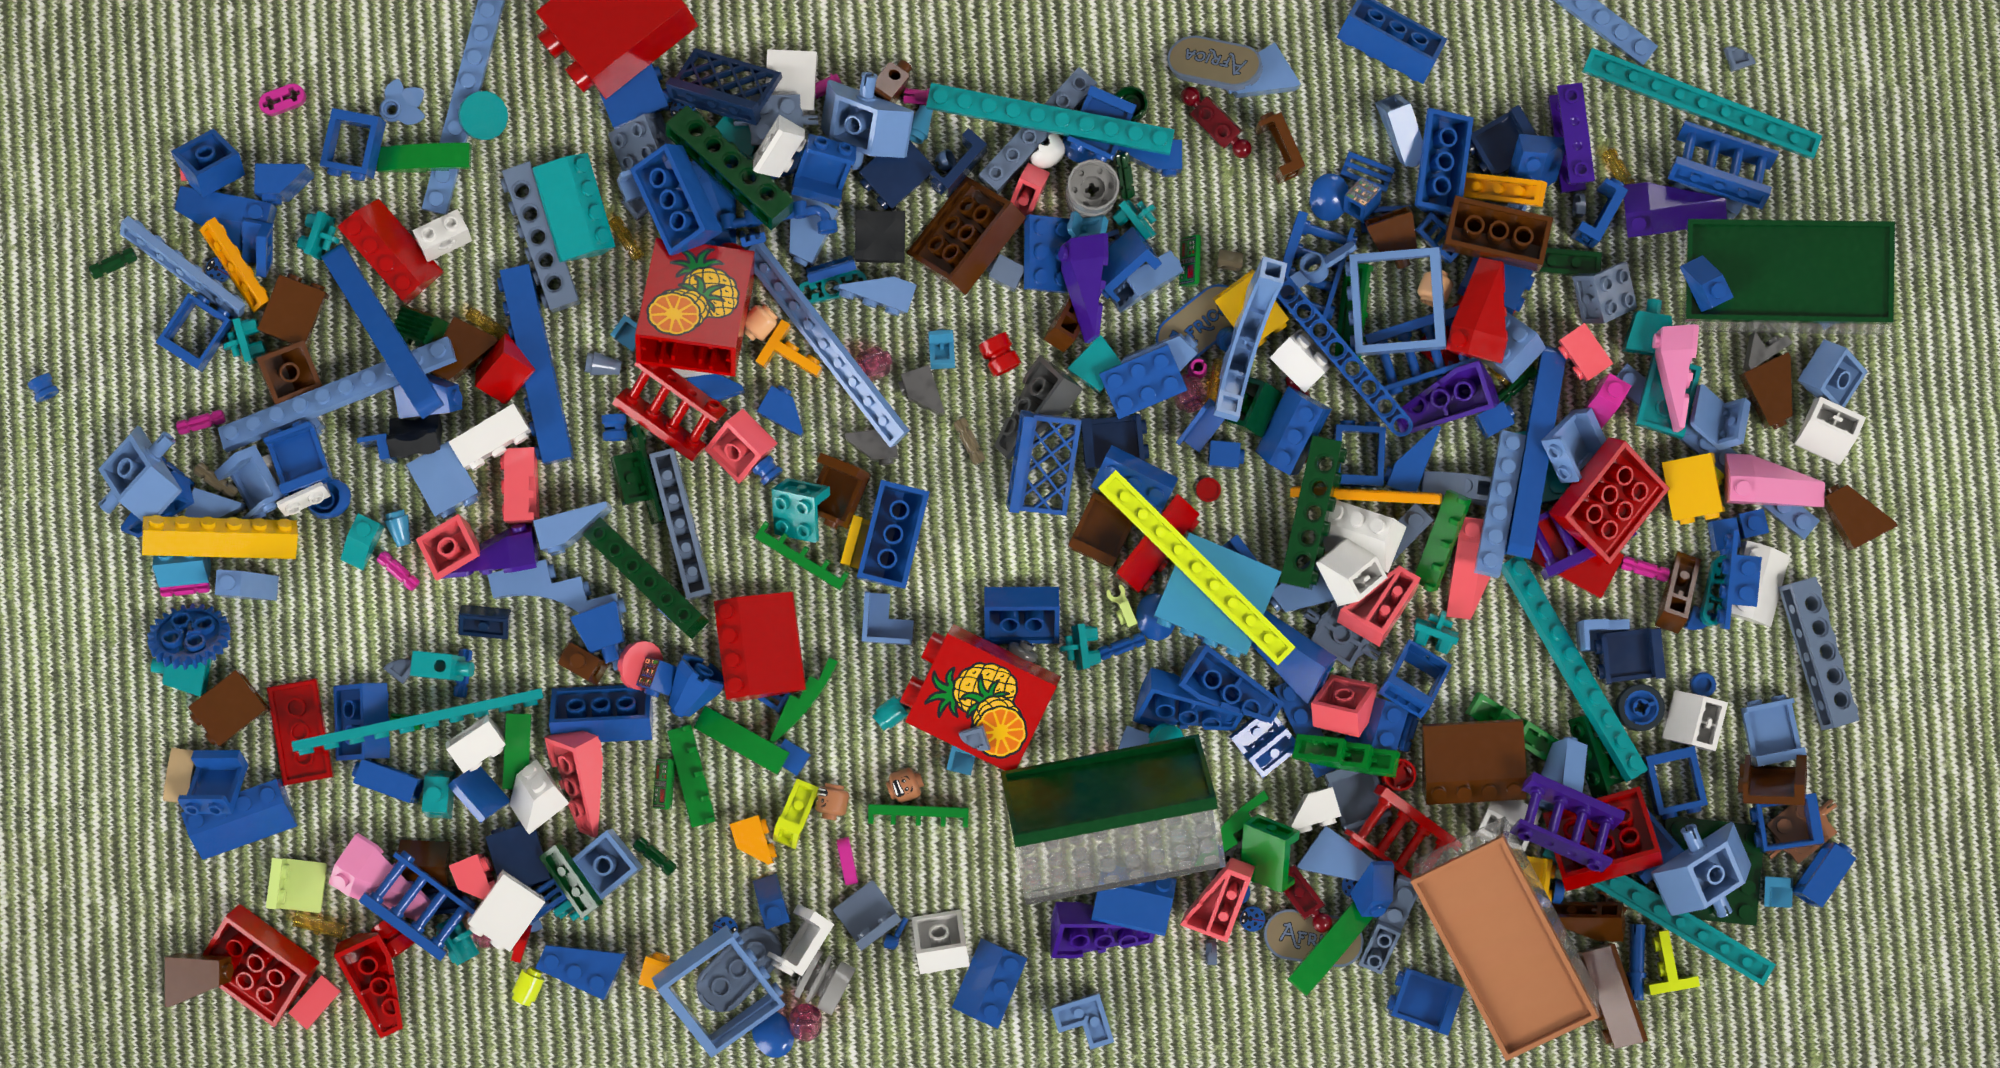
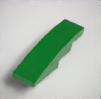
M426 143L381 147L377 162V172L427 173V171L471 169L472 144Z
M829 657L819 680L809 676L806 690L802 692L800 698L798 699L792 695L789 696L769 741L776 743L811 709L830 681L839 663L838 661Z
M1480 692L1476 693L1465 714L1476 721L1523 719ZM1523 719L1525 750L1546 762L1552 743L1559 740L1530 721Z
M707 706L704 707L693 727L779 775L790 755L788 751Z
M1297 734L1292 758L1341 770L1395 778L1400 753L1396 750L1373 748L1369 744L1350 743L1343 738Z
M1264 790L1240 806L1219 827L1194 862L1193 867L1195 870L1200 869L1238 844L1233 834L1241 830L1244 823L1252 818L1249 814L1251 810L1269 799Z
M1353 901L1339 919L1332 924L1331 929L1313 946L1287 980L1307 996L1373 917H1361Z

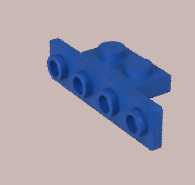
M1729 529V534H1725L1724 548L1727 549L1726 559L1722 561L1721 571L1725 576L1724 584L1721 583L1719 588L1722 608H1719L1717 611V623H1720L1721 629H1730L1732 605L1757 607L1762 557L1737 555L1739 530Z

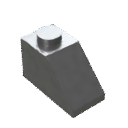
M929 365L901 374L902 381H899L898 384L902 396L907 395L909 401L937 415H945Z
M876 429L845 433V439L848 443L873 462H879V465L894 464V460L898 459L897 445L890 448Z

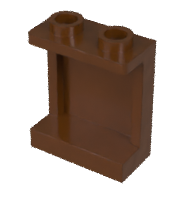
M1272 111L1261 116V120L1255 129L1256 135L1271 131L1285 162L1284 165L1278 167L1275 174L1278 184L1301 175L1305 164L1282 113L1274 114Z
M288 273L287 277L279 274L257 330L290 344L304 340L307 349H309L312 342L309 338L325 299H329L330 295L324 292L325 287L311 282L310 286L301 283L302 278Z
M820 453L817 462L822 464L823 468L816 484L829 486L830 496L817 505L818 518L823 519V524L837 530L838 526L848 529L871 474L857 466Z
M1101 491L1098 494L1093 492L1067 548L1112 569L1133 523Z
M240 670L233 671L188 707L192 712L189 714L191 719L198 726L202 725L207 731L205 736L213 746L217 744L220 747H224L228 740L260 715L264 716L270 711V707Z
M1745 754V763H1740V778H1738V793H1743V803L1805 805L1807 755H1797L1796 767H1755L1751 765V755Z

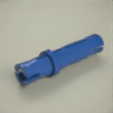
M1629 924V972H1626V977H1629V986L1634 1000H1644V978H1647V973H1644L1646 925Z

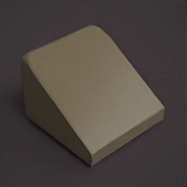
M1223 249L1219 250L1217 268L1241 271L1243 265L1242 253Z

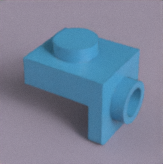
M1073 211L1067 224V230L1073 238L1106 233L1109 220L1105 215L1082 218L1077 211Z
M938 329L936 331H929L931 370L955 368L953 330Z

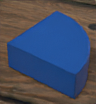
M1693 605L1684 629L1697 630L1707 627L1700 620V607ZM1707 612V615H1710L1711 617L1710 620H1713L1717 617L1716 614L1712 612Z

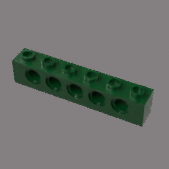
M687 105L666 122V136L676 145H683L690 158L771 231L792 213L794 202L792 196L786 190H781L771 176L753 171L754 161L743 156L733 142H728L723 138L719 129L715 126H710L699 111L692 110ZM692 133H699V134H701V135H699V136H693V135H691V134H692ZM714 148V149H717L718 151H717V152H711V151H709V149ZM732 164L736 167L728 168L726 165ZM750 180V181H753L754 183H752V184H746V183H744V181ZM768 196V197H770L771 199H770V200H764V199H762L761 197Z
M1318 436L1312 437L1280 583L1308 590H1312L1313 585L1317 586L1320 571L1317 570L1316 562L1325 554V546H1322L1324 536L1328 537L1331 522H1328L1329 512H1334L1336 497H1333L1335 487L1339 488L1341 483L1340 463H1345L1347 457V449L1344 448L1345 444L1342 441ZM1325 458L1332 460V467L1328 471H1322L1319 467L1320 462ZM1318 483H1325L1327 486L1326 492L1320 496L1315 495L1314 487ZM1313 507L1321 509V516L1316 520H1311L1308 515ZM1312 531L1316 536L1315 541L1307 545L1303 541V536L1306 532ZM1301 556H1308L1310 558V564L1305 569L1298 567V559Z
M601 517L583 534L593 546L691 639L709 622L700 611Z

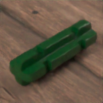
M1121 151L1115 155L1116 165H1119V167H1116L1119 186L1122 187L1120 188V195L1122 199H1131L1135 196V189L1131 185L1133 184L1131 164H1128L1130 156L1128 152Z
M133 248L123 250L121 255L117 253L101 260V264L97 262L89 266L90 274L94 279L103 277L105 272L109 274L126 266L125 263L127 262L131 264L138 259L136 252Z
M1530 365L1513 384L1509 382L1505 389H1501L1497 393L1500 403L1504 401L1506 404L1511 399V396H1515L1529 383V380L1531 381L1538 375V371L1534 366Z
M639 837L634 842L633 848L639 853L642 852L643 856L657 868H662L661 871L666 875L670 876L677 868L675 863L671 860L668 861L667 857L653 845H648V841L643 837Z

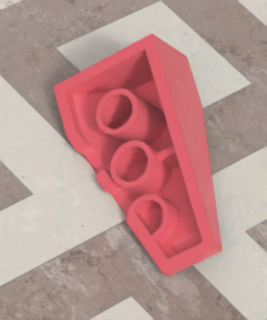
M1465 517L1453 549L1446 617L1471 620L1491 578L1490 576L1474 573L1484 519Z
M585 731L548 735L544 739L552 768L556 766L562 778L558 782L561 789H565L570 797L568 806L578 831L595 838L598 836L603 767L601 741L597 735Z

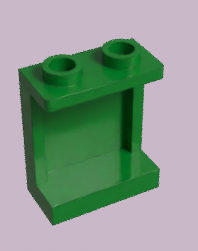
M1259 814L1244 823L1241 861L1255 866L1251 878L1252 882L1262 884L1273 891L1281 893L1295 884V878L1289 876L1288 873L1290 847L1299 840V830Z

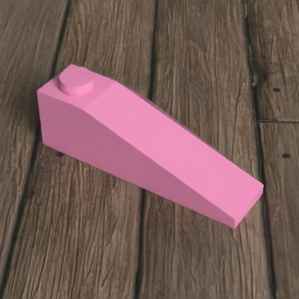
M1695 324L1662 327L1654 334L1652 340V348H1655V359L1673 432H1679L1685 428L1689 404V394L1685 393V391L1689 388L1690 382L1693 379V372H1691L1689 366L1692 358H1696L1699 325Z
M1725 454L1724 503L1824 507L1825 482L1751 454Z
M357 833L335 863L328 883L346 895L359 900L365 891L369 894L372 891H376L395 866V863L392 865L382 855L384 851L377 844ZM400 875L383 897V904L389 909L392 906L395 907L414 882L407 881ZM420 890L404 911V917L417 921L431 900Z

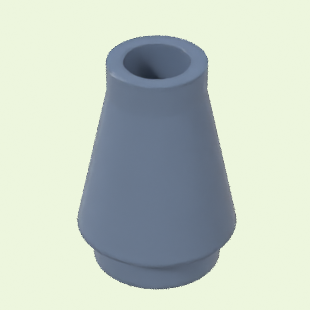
M595 351L594 353L587 352L584 372L590 373V376L619 375L622 361Z

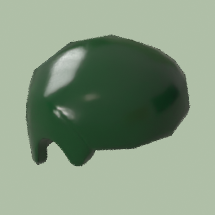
M1127 86L1113 94L1137 105L1131 121L1138 122L1145 116L1148 108V98L1141 89Z

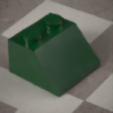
M1249 377L1239 420L1235 422L1225 419L1223 422L1245 433L1262 438L1283 393L1264 381Z

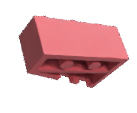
M535 447L506 448L507 451L504 455L500 456L501 470H504V480H501L502 494H504V504L502 505L504 522L510 525L518 523L534 524L533 520L540 519L538 459Z
M1400 565L1386 575L1388 578L1363 599L1350 603L1348 606L1346 605L1340 609L1337 623L1380 647L1417 591L1421 579Z
M1231 858L1186 910L1180 925L1227 943L1255 866Z

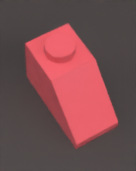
M1030 163L1026 165L1010 200L1024 216L1033 214L1050 175V172Z

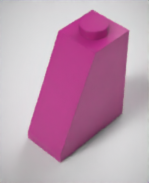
M1611 373L1599 380L1584 408L1593 409L1601 429L1620 407L1631 388L1630 384Z

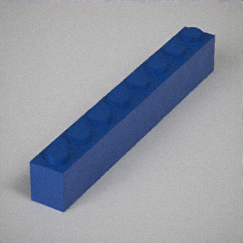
M529 264L500 270L501 277L497 278L500 292H504L506 301L502 303L505 316H510L512 324L508 326L509 335L512 340H515L518 348L535 368V372L523 384L522 388H526L528 396L524 398L526 411L531 412L533 421L529 422L532 436H537L538 445L535 446L538 461L542 460L544 465L575 459L532 267Z

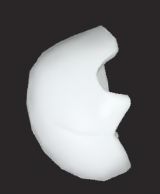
M1051 133L1048 136L1049 141L1045 145L1039 144L1038 150L1030 156V161L1034 166L1041 169L1051 168L1061 161L1065 154V146L1058 134Z

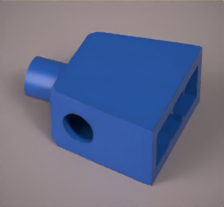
M617 601L570 617L590 653L593 654L601 651L605 664L620 659L615 645L625 642Z

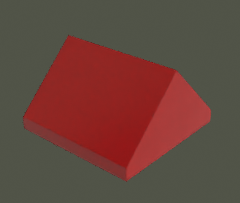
M504 334L476 367L475 387L501 403L507 404L535 372V368L508 334Z

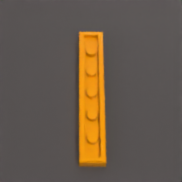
M1301 486L1290 488V497H1299ZM1314 487V493L1318 496L1323 495L1327 490V487ZM1335 488L1333 497L1339 500L1440 505L1443 494Z

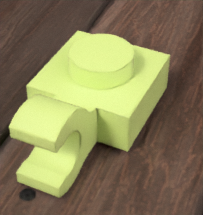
M1122 585L1118 586L1120 590V596L1113 597L1111 591L1107 590V598L1111 602L1118 604L1119 610L1116 611V615L1120 624H1126L1127 628L1137 625L1136 618L1125 595V588Z

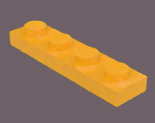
M1466 172L1463 197L1543 207L1547 182Z
M215 217L208 220L199 231L252 311L255 313L261 310L269 302L267 291L254 277L252 268L244 262L238 247L227 236L224 226Z

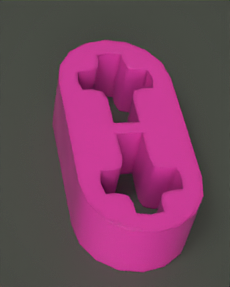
M288 84L263 94L259 99V107L266 115L276 116L302 106L306 101V93L298 84ZM292 90L300 93L297 96V101H293L291 98L284 100V98L291 96ZM270 98L273 101L281 100V102L274 104L273 110L265 107Z
M849 836L836 839L846 886L857 884L858 878Z

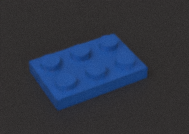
M1031 214L1025 215L1024 290L1068 293L1058 253L1060 247L1071 238L1067 230V224L1070 219Z
M1168 344L1099 373L1118 419L1188 390Z

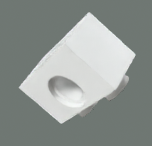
M458 209L412 230L427 262L472 241L469 230Z

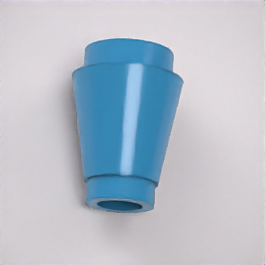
M920 105L913 116L910 141L917 144H922L928 138L933 110L927 109L924 105Z
M404 509L385 514L386 520L384 522L396 546L401 547L411 544L408 514H405Z

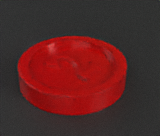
M1203 478L1196 486V494L1204 502L1215 501L1221 493L1220 484L1214 478Z

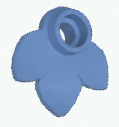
M399 79L393 80L385 88V99L379 107L381 117L388 122L399 120L405 125L421 122L425 115L418 107L423 101L424 90L417 87L404 89ZM391 106L396 107L394 114L388 113V109Z

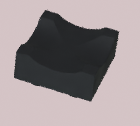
M855 210V262L905 263V211Z
M440 414L429 415L424 419L416 420L391 418L389 420V436L386 438L390 458H406L417 453L432 454L440 450L443 431Z

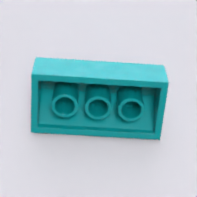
M588 153L565 156L532 168L560 263L601 256L616 247Z

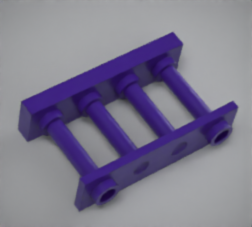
M1582 83L1558 85V94L1549 95L1548 103L1553 137L1564 138L1565 153L1558 174L1560 194L1585 191L1586 182H1594L1595 176Z
M1549 511L1539 515L1538 523L1551 517L1568 550V557L1559 560L1558 557L1555 558L1538 525L1535 541L1546 560V568L1540 572L1544 581L1597 556L1588 548L1582 550L1580 546L1577 547L1571 534L1554 520L1548 513Z
M1533 772L1524 781L1522 791L1531 795L1525 819L1520 818L1510 829V833L1518 836L1523 841L1535 843L1581 863L1592 871L1602 873L1613 861V858L1603 855L1609 830H1614L1624 820L1625 811ZM1541 799L1554 805L1547 830L1534 825ZM1564 809L1577 815L1571 840L1557 835ZM1587 819L1600 825L1594 850L1580 845Z

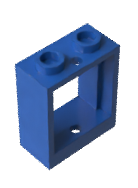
M332 108L319 166L327 170L328 175L341 177L343 173L350 175L351 179L365 181V178L374 179L386 121L379 116ZM341 124L370 129L362 167L333 162Z
M188 293L155 343L203 372L227 336V333L233 327V321L229 319L231 314L218 306L215 310L208 306L211 301L198 293L194 297ZM195 305L223 322L200 358L172 341Z
M1340 421V424L1334 426L1333 440L1342 441V432L1378 434L1376 476L1342 474L1340 486L1382 488L1384 485L1386 427H1381L1379 422H1365V426L1355 425V421Z
M1409 639L1400 650L1378 693L1421 719L1431 707L1452 665ZM1404 660L1435 678L1427 695L1396 676Z
M1695 746L1641 757L1648 768L1645 776L1654 815H1662L1663 819L1677 817L1678 811L1686 810L1687 814L1702 811L1701 806L1708 805ZM1688 758L1697 800L1664 807L1654 765Z
M361 759V762H357L352 771V776L355 777L353 783L407 803H418L424 787L423 778L370 759Z
M1816 793L1806 794L1805 805H1803L1809 839L1768 845L1762 808L1781 805L1752 804L1753 808H1749L1751 822H1755L1757 830L1754 833V843L1756 848L1760 847V853L1825 843Z
M1836 842L1824 843L1794 885L1793 894L1810 906L1823 908L1856 860V857L1851 854L1852 849L1841 842L1839 844Z

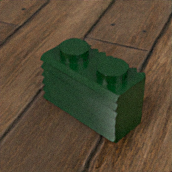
M401 305L394 323L406 344L411 346L413 341L415 342L413 346L417 348L442 339L449 324L434 315L406 305Z

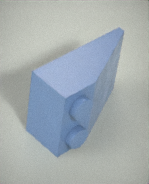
M604 501L533 520L540 550L551 554V556L565 553V548L571 547L582 538L583 534L599 517L603 519L612 511V506Z

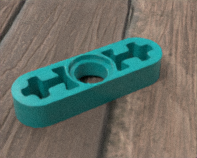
M854 270L813 283L806 281L801 283L798 288L802 293L805 292L806 287L814 291L818 290L817 284L821 283L824 297L819 298V293L812 294V299L809 302L813 305L843 298L839 296V291L833 295L826 292L825 286L828 282L835 281L838 284H843L840 280L842 278H845V282L848 283L853 281L854 276H858V279H863V281H866L867 277L863 272Z
M1726 555L1715 558L1711 562L1699 616L1702 623L1709 627L1720 624L1717 623V618L1710 620L1711 617L1707 615V612L1713 609L1714 603H1721V605L1715 606L1714 614L1717 615L1718 609L1722 608V598L1715 597L1711 592V588L1714 584H1724L1722 579H1724L1725 574L1722 573L1721 579H1714V577L1720 576L1721 568L1717 567V565L1721 564L1723 559H1726Z

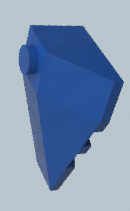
M692 161L691 164L717 220L720 221V215L726 213L735 214L736 219V198L695 161ZM736 230L723 231L711 239V241H716L717 246L723 243L737 244Z
M180 186L174 210L200 226H203L208 220L215 217L226 229L227 236L238 249L242 250L243 220L247 218L274 223L277 208L272 203L217 192L202 198L193 188Z
M1207 644L1197 646L1184 665L1178 686L1199 701L1267 723L1273 722L1284 705L1283 701Z
M1150 668L1141 685L1133 722L1154 728L1162 723L1180 725V729H1188V726H1202L1205 730L1235 731L1244 715L1199 701L1178 686L1179 676Z

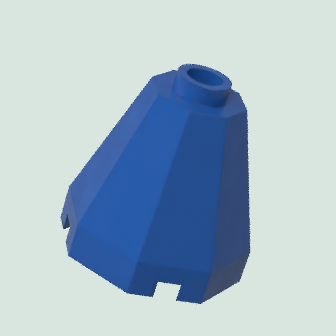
M684 653L678 663L668 703L671 707V712L678 717L692 716L716 697L724 688L723 673L711 663L708 667L702 664L705 659L700 656Z

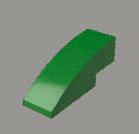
M505 714L504 740L506 745L503 752L502 789H513L516 775L529 765L531 714Z

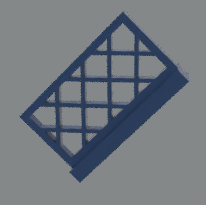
M695 48L677 76L669 78L666 87L670 101L757 126L761 120L760 112L782 79V74L775 70ZM698 58L708 60V63L694 66ZM726 65L730 68L718 73L715 71V67ZM712 70L713 75L700 79L698 73ZM743 71L751 73V75L738 79L736 75ZM695 75L697 79L692 82L683 81L684 78ZM733 75L735 81L721 85L720 79ZM765 77L772 78L769 83L759 85L758 80ZM714 81L718 84L717 87L712 89L703 86ZM755 82L757 87L743 91L742 85ZM736 87L740 91V93L734 95L725 93V91ZM759 93L761 96L757 102L746 99Z

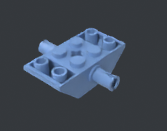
M862 72L860 90L833 80H828L820 127L827 139L857 146L856 161L852 165L853 170L862 169L864 154L877 157H907L914 110L876 97L874 91L878 76L874 73L872 77V72Z
M137 425L98 470L111 489L98 502V505L104 512L111 514L115 507L121 503L143 522V516L161 515L182 492V489L162 460L165 452L176 442L169 433L163 431L152 444L143 429Z
M1729 822L1701 840L1697 826L1695 824L1686 825L1687 831L1685 828H1682L1681 834L1686 841L1688 849L1651 872L1655 884L1671 916L1703 910L1713 904L1717 917H1726L1732 913V908L1726 895L1745 884L1751 868L1750 860L1733 822Z

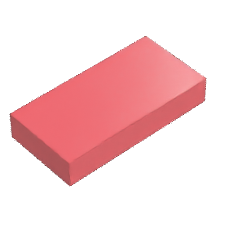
M321 975L288 1014L305 1029H309L341 993V990L327 977Z

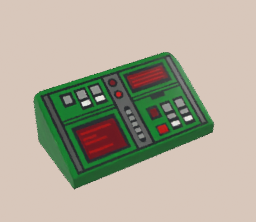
M1200 235L1187 236L1180 240V263L1184 270L1179 275V285L1181 287L1199 286Z
M673 759L656 760L653 808L671 810L675 773V761Z

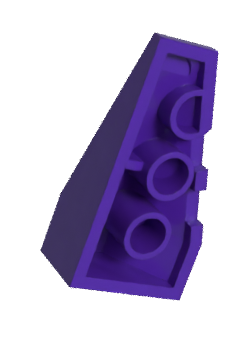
M1652 182L1624 184L1623 186L1628 189L1624 197L1628 238L1687 229L1688 219H1727L1725 197L1683 190Z
M1107 233L1070 238L1060 247L1058 258L1061 261V271L1084 342L1089 344L1100 336L1103 305L1099 302V298L1106 284V281L1101 280L1103 265L1108 266L1109 258Z
M1477 360L1454 368L1401 408L1412 420L1413 427L1410 433H1414L1495 408L1500 401L1491 376L1482 362ZM1402 418L1397 419L1400 433L1405 432L1408 428L1407 421Z
M525 523L514 524L511 528L479 544V557L443 578L466 577L473 574L474 571H479L482 575H489L496 569H503L504 573H512L537 568L539 550L533 525H526Z
M1055 902L1051 917V958L1075 959L1084 957L1083 953L1098 950L1099 954L1107 952L1106 948L1120 946L1121 948H1128L1152 943L1155 934L1091 920L1093 905L1082 902Z

